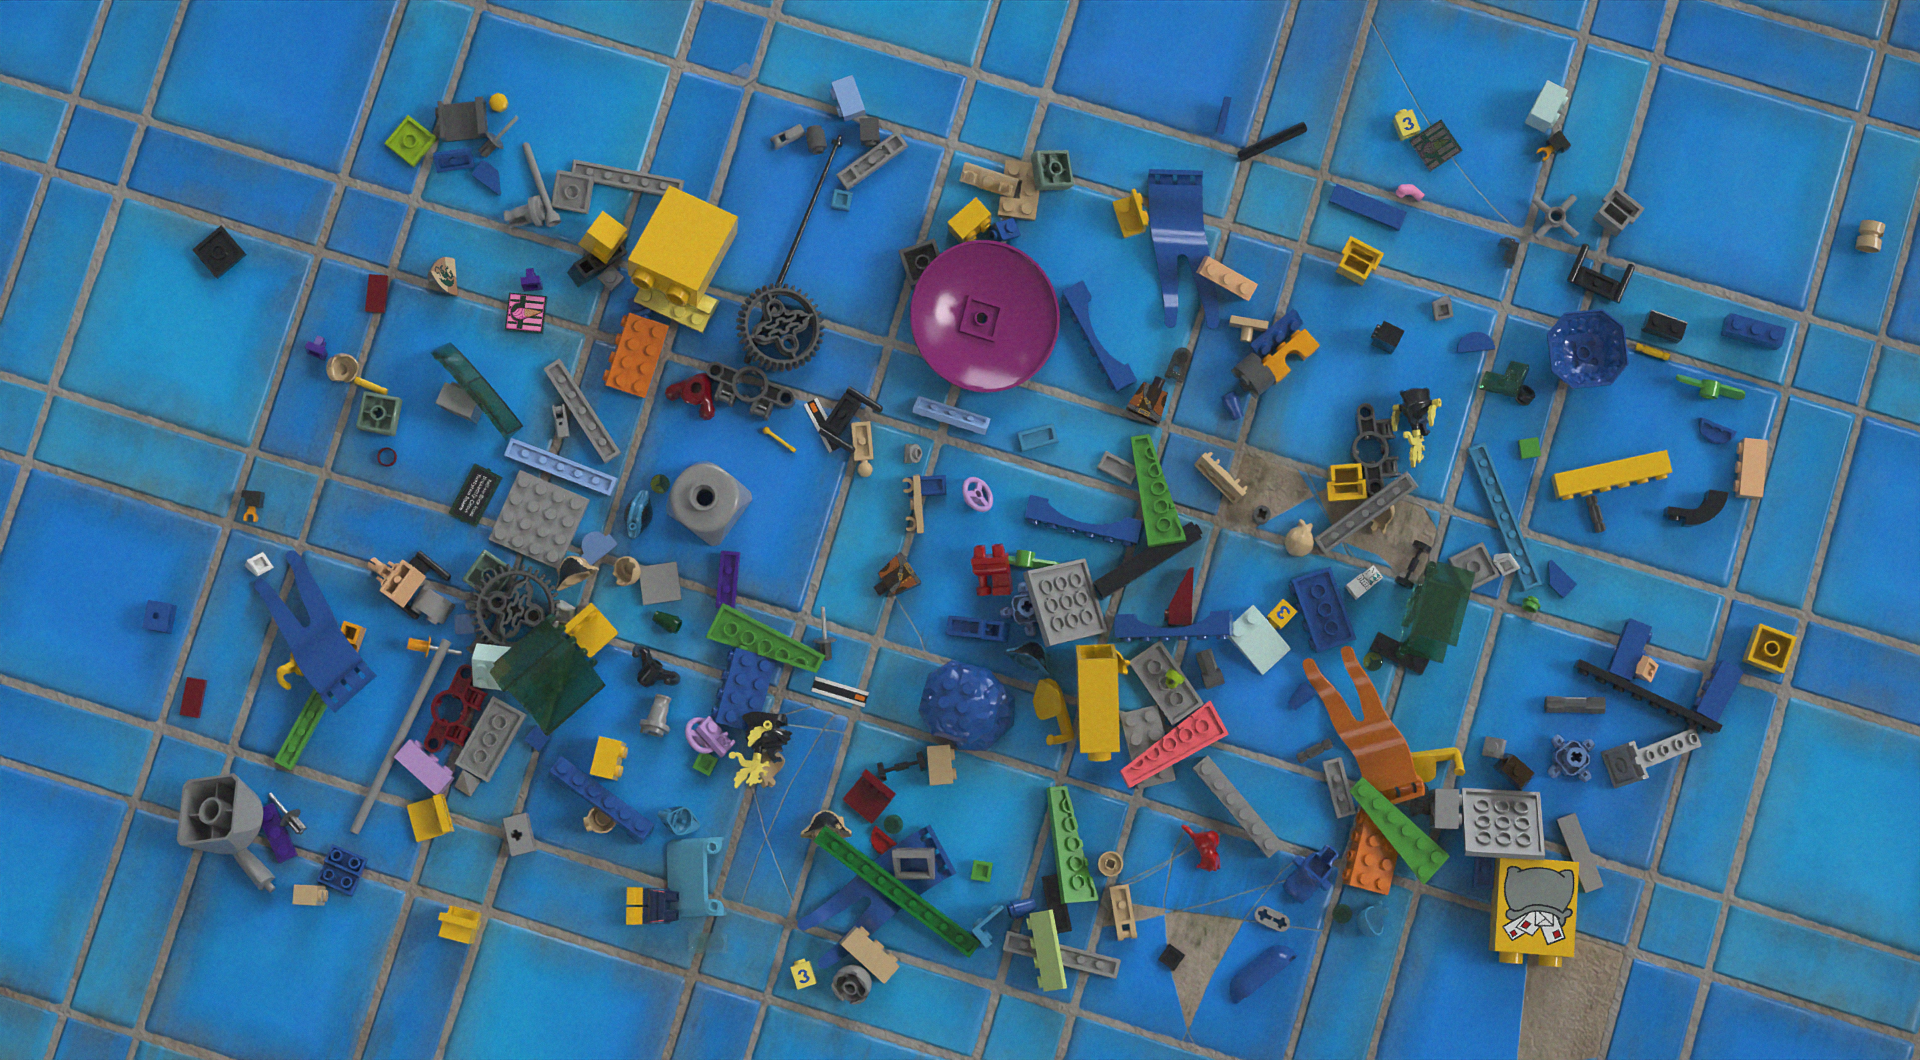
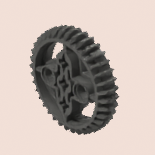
M771 283L769 289L766 285L762 286V291L757 288L755 293L752 292L749 295L750 298L744 300L746 304L740 306L742 309L738 312L740 318L736 319V322L741 324L736 326L737 330H741L737 337L743 338L739 341V344L745 343L746 346L742 350H749L747 357L753 355V362L759 360L760 367L765 363V369L767 370L772 366L774 372L777 371L778 367L780 372H783L785 367L788 372L792 370V366L795 370L799 368V365L803 367L806 364L805 361L810 362L811 357L816 356L815 351L820 350L818 344L823 343V340L819 337L824 336L825 333L820 330H823L825 326L819 323L823 322L824 318H818L822 312H816L815 309L818 307V304H811L814 298L808 300L806 298L808 293L802 295L801 288L796 292L795 285L788 289V284L785 283L782 288L781 284L777 283L775 288L773 283ZM772 296H788L799 302L807 313L802 310L786 312L783 303L778 299L772 298ZM765 299L762 305V314L765 321L755 325L752 329V335H749L748 320L750 313L759 301ZM769 306H774L777 309V314L771 313ZM795 319H796V320H799V319L802 320L801 323H799V322H796V323L793 322ZM772 320H775L770 326H767ZM809 320H811L813 330L810 343L800 355L796 356L795 353L799 348L796 334L804 331L808 327ZM778 325L786 326L783 330L775 329ZM760 332H762V333H764V332L767 333V332H768V334H767L766 336H764V335H758ZM784 341L790 342L791 349L785 348ZM753 342L759 345H768L774 342L778 352L783 356L789 357V359L777 360L770 358L760 352Z
M514 563V569H510V565L506 564L507 570L503 571L502 566H499L500 572L496 573V570L492 569L491 571L494 575L490 577L486 573L485 576L488 580L485 582L484 579H480L483 586H475L479 592H472V595L477 598L476 600L470 599L471 603H475V606L469 607V610H475V613L470 614V618L476 617V620L471 623L472 625H479L474 630L475 632L482 630L479 638L481 639L486 636L485 644L491 640V645L498 644L499 646L514 647L515 654L516 648H520V653L522 654L524 653L523 647H527V650L530 652V645L533 644L537 649L538 645L536 642L538 640L541 644H544L545 642L542 637L550 638L547 631L552 632L553 628L550 626L551 624L554 625L555 621L553 619L560 618V615L554 614L555 611L561 610L560 607H555V604H559L560 600L553 599V597L558 596L557 592L551 593L555 586L548 587L547 585L550 584L551 580L547 579L544 582L545 574L538 577V569L533 574L531 573L532 566H529L528 570L525 571V564L521 565V570L518 569L517 563ZM511 575L524 577L512 584L509 593L496 590L485 595L487 589L495 581ZM529 579L535 581L544 590L549 605L548 617H545L544 610L539 605L530 602L534 590ZM525 585L524 589L527 592L526 594L522 593V595L519 597V592L517 591V588H522V586ZM515 593L513 601H509L506 605V598L511 599ZM494 597L502 599V604L499 607L492 606L491 601ZM526 597L525 604L529 607H527L524 611V606L522 605V603L524 601V598ZM483 600L490 612L499 615L496 628L501 638L494 636L483 622L481 615ZM518 602V608L520 609V611H515V613L512 616V610L510 609V607L515 606V604H517ZM506 606V611L508 612L506 619L504 620L505 614L502 610ZM535 610L538 612V618L533 621L529 620L528 613ZM522 614H523L524 619L519 618V619L517 620V623L515 624V621H516V619H517V616L520 617V616H522ZM511 620V626L513 627V629H509L507 632H505V628L503 627V625L508 624V622H510ZM542 622L545 623L543 628L528 640L521 642L506 641L507 638L517 635L521 624L536 627Z

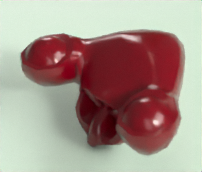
M707 373L696 374L681 382L671 384L666 388L665 396L668 400L675 401L681 396L685 403L701 405L699 416L703 420H710L714 417L715 408L712 402V387Z

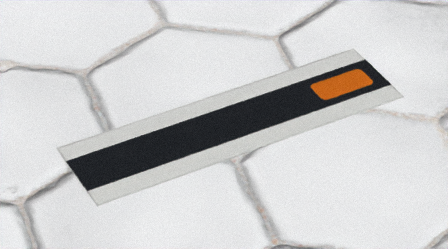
M818 398L804 404L819 432L828 417ZM820 435L829 453L840 448Z
M815 677L811 690L812 692L865 707L869 692L819 677Z

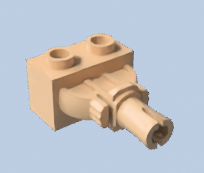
M375 557L371 561L376 565L368 562V568L384 578L382 579L377 576V580L382 586L379 591L403 608L426 578L424 574L403 559L400 563L396 564L389 561L387 564L392 568L383 564Z

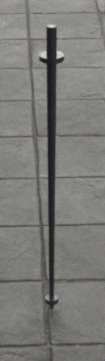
M838 135L837 140L832 139L831 144L834 147L776 284L780 283L781 286L783 284L837 147L841 148L843 145L840 142L841 135ZM773 295L772 298L777 299L778 295ZM769 306V310H770V312H771L772 309H773V306ZM762 315V317H761V319H760V322L765 321L763 315ZM747 350L743 363L750 365L753 355L747 357L749 350Z

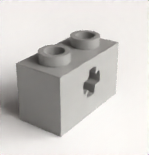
M528 813L503 818L504 823H501L503 834L507 835L508 842H505L508 854L511 853V856L515 857L537 851ZM516 831L522 833V837H519L521 838L520 840L514 838V834H517Z

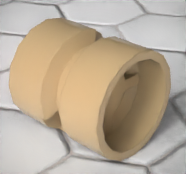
M1862 220L1859 227L1861 235L1857 236L1855 248L1868 253L1880 252L1882 245L1880 237L1884 235L1885 224L1874 220Z
M1105 852L1098 859V870L1105 876H1116L1123 869V859L1116 852Z

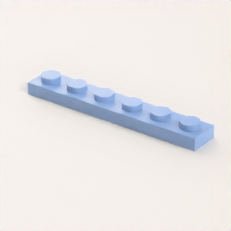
M513 438L510 439L504 454L508 458L610 497L618 481L616 477Z

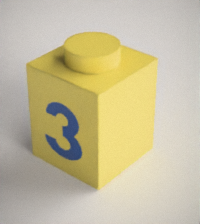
M1403 109L1396 112L1392 121L1400 141L1418 135L1421 129L1413 110L1407 111Z
M805 958L795 961V966L790 967L797 990L817 983L811 962H806Z

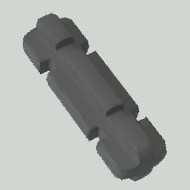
M1589 496L1586 498V503L1590 507L1588 509L1592 523H1595V532H1604L1606 526L1602 522L1603 516L1600 506L1597 505V496Z
M1327 738L1321 741V744L1318 743L1306 749L1305 752L1298 753L1296 755L1299 763H1304L1308 758L1311 759L1323 753L1324 750L1331 749L1333 747L1331 740Z

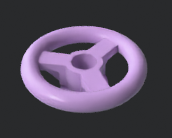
M969 477L964 481L962 492L966 504L979 512L988 511L993 505V495L988 485L977 477ZM976 483L975 489L968 491L969 484ZM982 488L987 495V501L983 497Z
M693 718L687 723L685 728V735L689 745L699 753L707 754L713 752L714 750L701 735L691 729L694 724L701 723L704 718Z

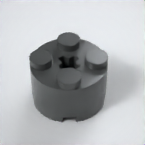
M1251 353L1231 370V373L1241 381L1239 386L1245 392L1249 391L1256 399L1275 383L1276 378L1270 368L1261 363L1262 359L1256 354Z

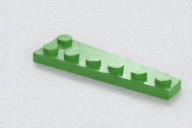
M1150 434L1131 437L1148 548L1186 542V537Z
M722 603L706 635L708 639L754 652L758 655L815 673L818 672L826 655L725 603Z
M1361 777L1349 790L1373 823L1406 862L1407 866L1419 881L1425 885L1450 856L1364 777Z
M1067 786L1048 787L1046 791L1061 904L1098 901L1094 881L1090 877L1087 867L1089 863L1083 853V842L1078 835V824L1074 816Z

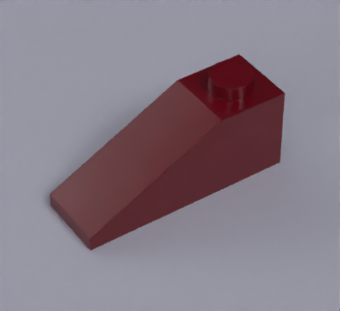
M1194 567L1189 568L1168 609L1164 610V621H1168L1167 626L1192 625Z

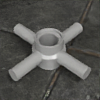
M1571 194L1560 207L1552 208L1545 204L1538 196H1535L1531 202L1545 213V223L1533 235L1535 239L1539 241L1551 227H1561L1573 239L1577 237L1579 233L1565 221V212L1577 200L1576 196ZM1551 214H1557L1560 220L1554 221L1551 218Z

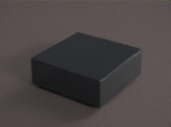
M1168 944L1158 960L1175 971L1185 954L1171 944Z

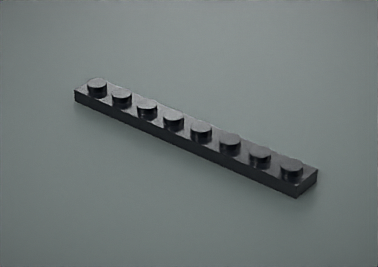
M1578 659L1574 664L1573 668L1578 669L1577 673L1586 677L1591 675L1595 677L1596 682L1603 685L1608 683L1613 686L1612 689L1620 693H1624V691L1630 693V697L1637 701L1643 699L1649 702L1648 706L1659 710V708L1666 710V714L1669 716L1684 718V722L1691 726L1697 724L1702 727V731L1708 734L1720 732L1723 726L1586 661Z

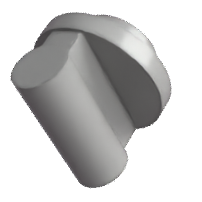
M905 444L904 463H918L922 457L920 446L918 444Z

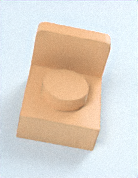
M1643 655L1636 667V678L1651 683L1659 665L1650 657Z

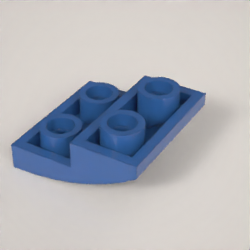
M332 844L316 881L352 897L368 859Z

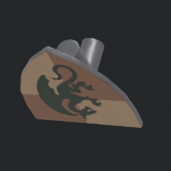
M450 257L437 259L428 272L429 283L436 282L444 292L458 296L455 259Z

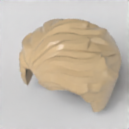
M346 353L334 355L328 360L326 365V371L331 381L351 382L355 379L359 370V364L356 359Z

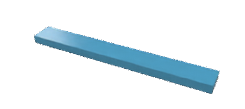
M1486 442L1467 448L1466 450L1506 550L1520 566V569L1515 572L1523 592L1542 585Z

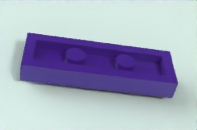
M721 551L715 608L720 609L722 603L734 609L736 607L740 552Z
M273 802L263 807L262 827L278 863H283L298 854L286 827L280 825L282 818L276 804Z

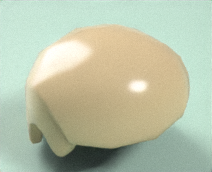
M624 556L616 561L612 574L617 578L616 584L625 587L637 582L640 578L641 569L636 559Z

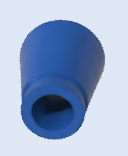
M1235 391L1221 396V403L1233 420L1244 416L1239 395H1236Z
M1304 682L1302 685H1299L1288 701V704L1294 710H1297L1313 699V695L1316 692L1309 684Z
M1034 898L1010 901V904L1006 905L1010 918H1016V920L1037 909Z

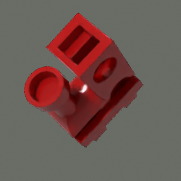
M1003 544L992 545V554H986L985 545H976L971 565L973 573L978 576L979 586L976 588L977 595L986 596L992 594V592L993 596L1010 595L1013 591L1009 554L1005 553ZM991 575L993 582L992 590L991 586L987 585V576Z

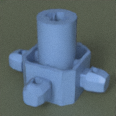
M1026 582L1018 584V593L1020 595L1014 596L1011 601L1012 608H1001L1000 615L1003 619L1013 616L1016 624L1019 626L1026 625L1024 629L1028 637L1035 636L1036 626L1033 624L1038 623ZM1029 605L1032 608H1030V612H1025V609L1022 610V607Z
M1555 735L1551 738V743L1558 749L1552 754V761L1555 765H1552L1547 770L1549 776L1555 778L1561 774L1560 772L1565 776L1578 774L1577 777L1582 782H1587L1592 778L1588 769L1585 770V767L1590 764V756L1587 752H1590L1595 747V743L1591 739H1586L1581 744L1578 741L1572 740L1564 743L1565 740L1560 735ZM1571 754L1574 755L1575 761L1571 760V757H1573Z

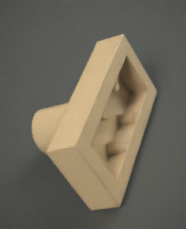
M1233 315L1230 316L1229 326L1242 328L1240 341L1251 343L1253 330L1265 332L1268 329L1269 321Z

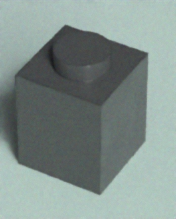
M878 117L859 118L861 145L875 147L876 144L880 143Z

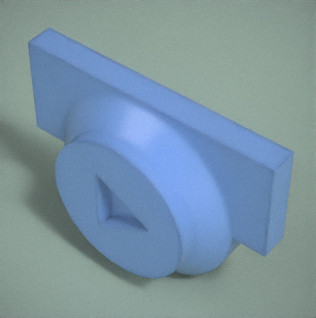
M590 532L582 540L584 554L581 557L592 566L618 544L610 534L605 537L600 532Z

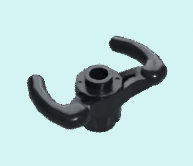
M637 645L632 649V656L634 658H637L639 653L642 654V669L637 677V681L641 685L649 688L657 680H664V684L669 686L679 684L680 675L675 671L663 669L661 662L652 659L650 650L646 646Z

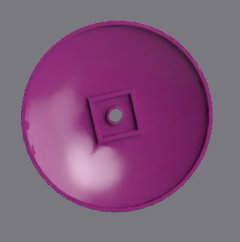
M975 240L947 249L932 260L924 269L912 294L910 326L919 353L936 374L947 382L965 390L991 393L1011 389L1024 383L1046 363L1058 337L1060 322L1059 305L1049 278L1030 256L1005 243ZM979 313L984 314L986 317L984 324L977 321Z

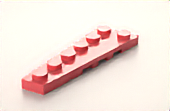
M1209 701L1125 766L1119 773L1129 789L1227 736L1229 733L1212 702Z

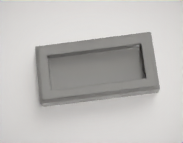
M1105 451L1097 466V469L1130 486L1137 475L1134 465L1108 451Z

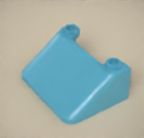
M725 837L675 839L667 845L668 888L679 892V902H670V910H678L679 917L727 915V912H724V905L721 901L708 899L707 854L718 853L722 848V842L725 841Z

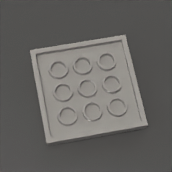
M519 470L489 540L558 569L567 554L590 500Z
M1085 558L1023 573L1045 647L1108 632Z
M1462 788L1465 856L1544 860L1545 847L1540 792Z

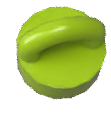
M1171 668L1165 674L1167 676L1166 685L1170 689L1176 688L1178 684H1182L1185 680L1182 674Z

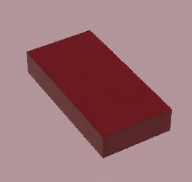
M369 274L365 312L385 314L389 282L388 275Z
M187 677L180 715L200 718L208 680Z

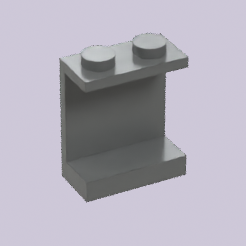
M482 96L475 97L474 102L444 105L442 101H437L438 107H435V115L439 119L437 135L443 142L488 138L486 132H488L486 101Z

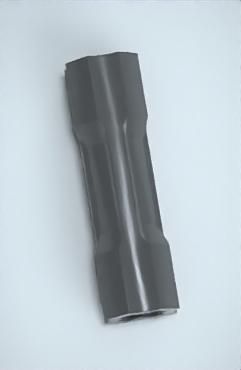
M1546 696L1544 700L1545 713L1605 714L1606 710L1605 697Z

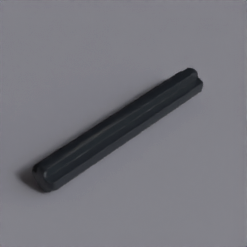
M1301 122L1237 152L1238 159L1241 162L1299 136L1307 131V126L1304 122Z

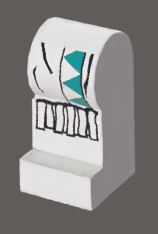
M1373 565L1349 582L1345 588L1356 600L1381 580L1383 576Z

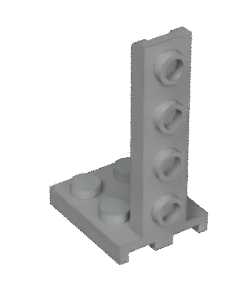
M1693 728L1641 749L1637 748L1635 741H1631L1600 753L1613 786L1616 789L1649 778L1645 768L1701 747L1702 744L1696 729Z

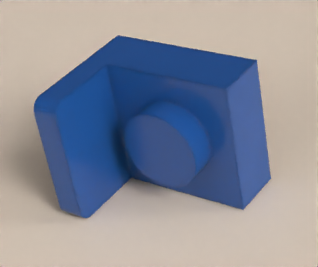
M635 297L627 299L632 314L647 319L653 316L650 309L634 302Z

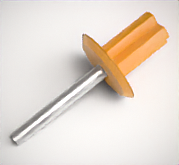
M430 635L428 641L409 638L407 649L425 652V658L428 656L429 650L437 651L438 647L430 645ZM448 649L447 653L461 656L462 651Z

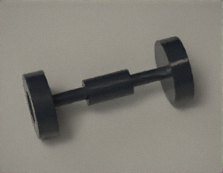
M1414 540L1412 544L1418 552L1412 558L1405 578L1397 576L1394 581L1398 585L1412 590L1414 583L1408 579L1411 573H1414L1420 561L1421 552L1430 554L1432 550L1429 545L1418 540Z
M922 751L916 752L917 761L909 763L905 761L894 764V767L884 769L883 762L877 763L881 781H887V772L909 769V766L919 764L921 771L927 770Z

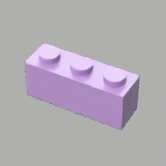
M409 739L394 758L434 794H442L456 779L452 776L454 772L446 765L442 767L438 763L439 758L430 752L428 754L424 751L425 747L420 741L416 740L414 742Z

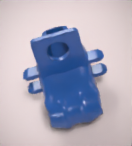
M1325 845L1319 852L1311 853L1305 859L1301 856L1295 857L1292 862L1297 866V869L1293 871L1282 885L1286 893L1290 894L1295 901L1303 904L1319 887L1324 891L1329 890L1332 884L1327 878L1332 872L1333 862L1338 858V851L1331 845Z

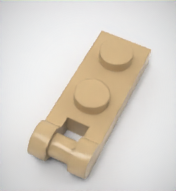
M1129 884L1109 887L1118 941H1123L1124 938L1129 937L1131 939L1137 938ZM1129 924L1130 929L1122 930V925Z

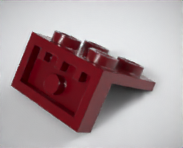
M865 769L860 779L845 795L843 801L872 824L897 794Z

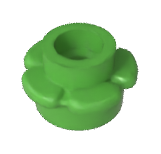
M1528 596V598H1524L1522 601V608L1527 612L1536 613L1537 609L1541 608L1539 600L1533 596Z

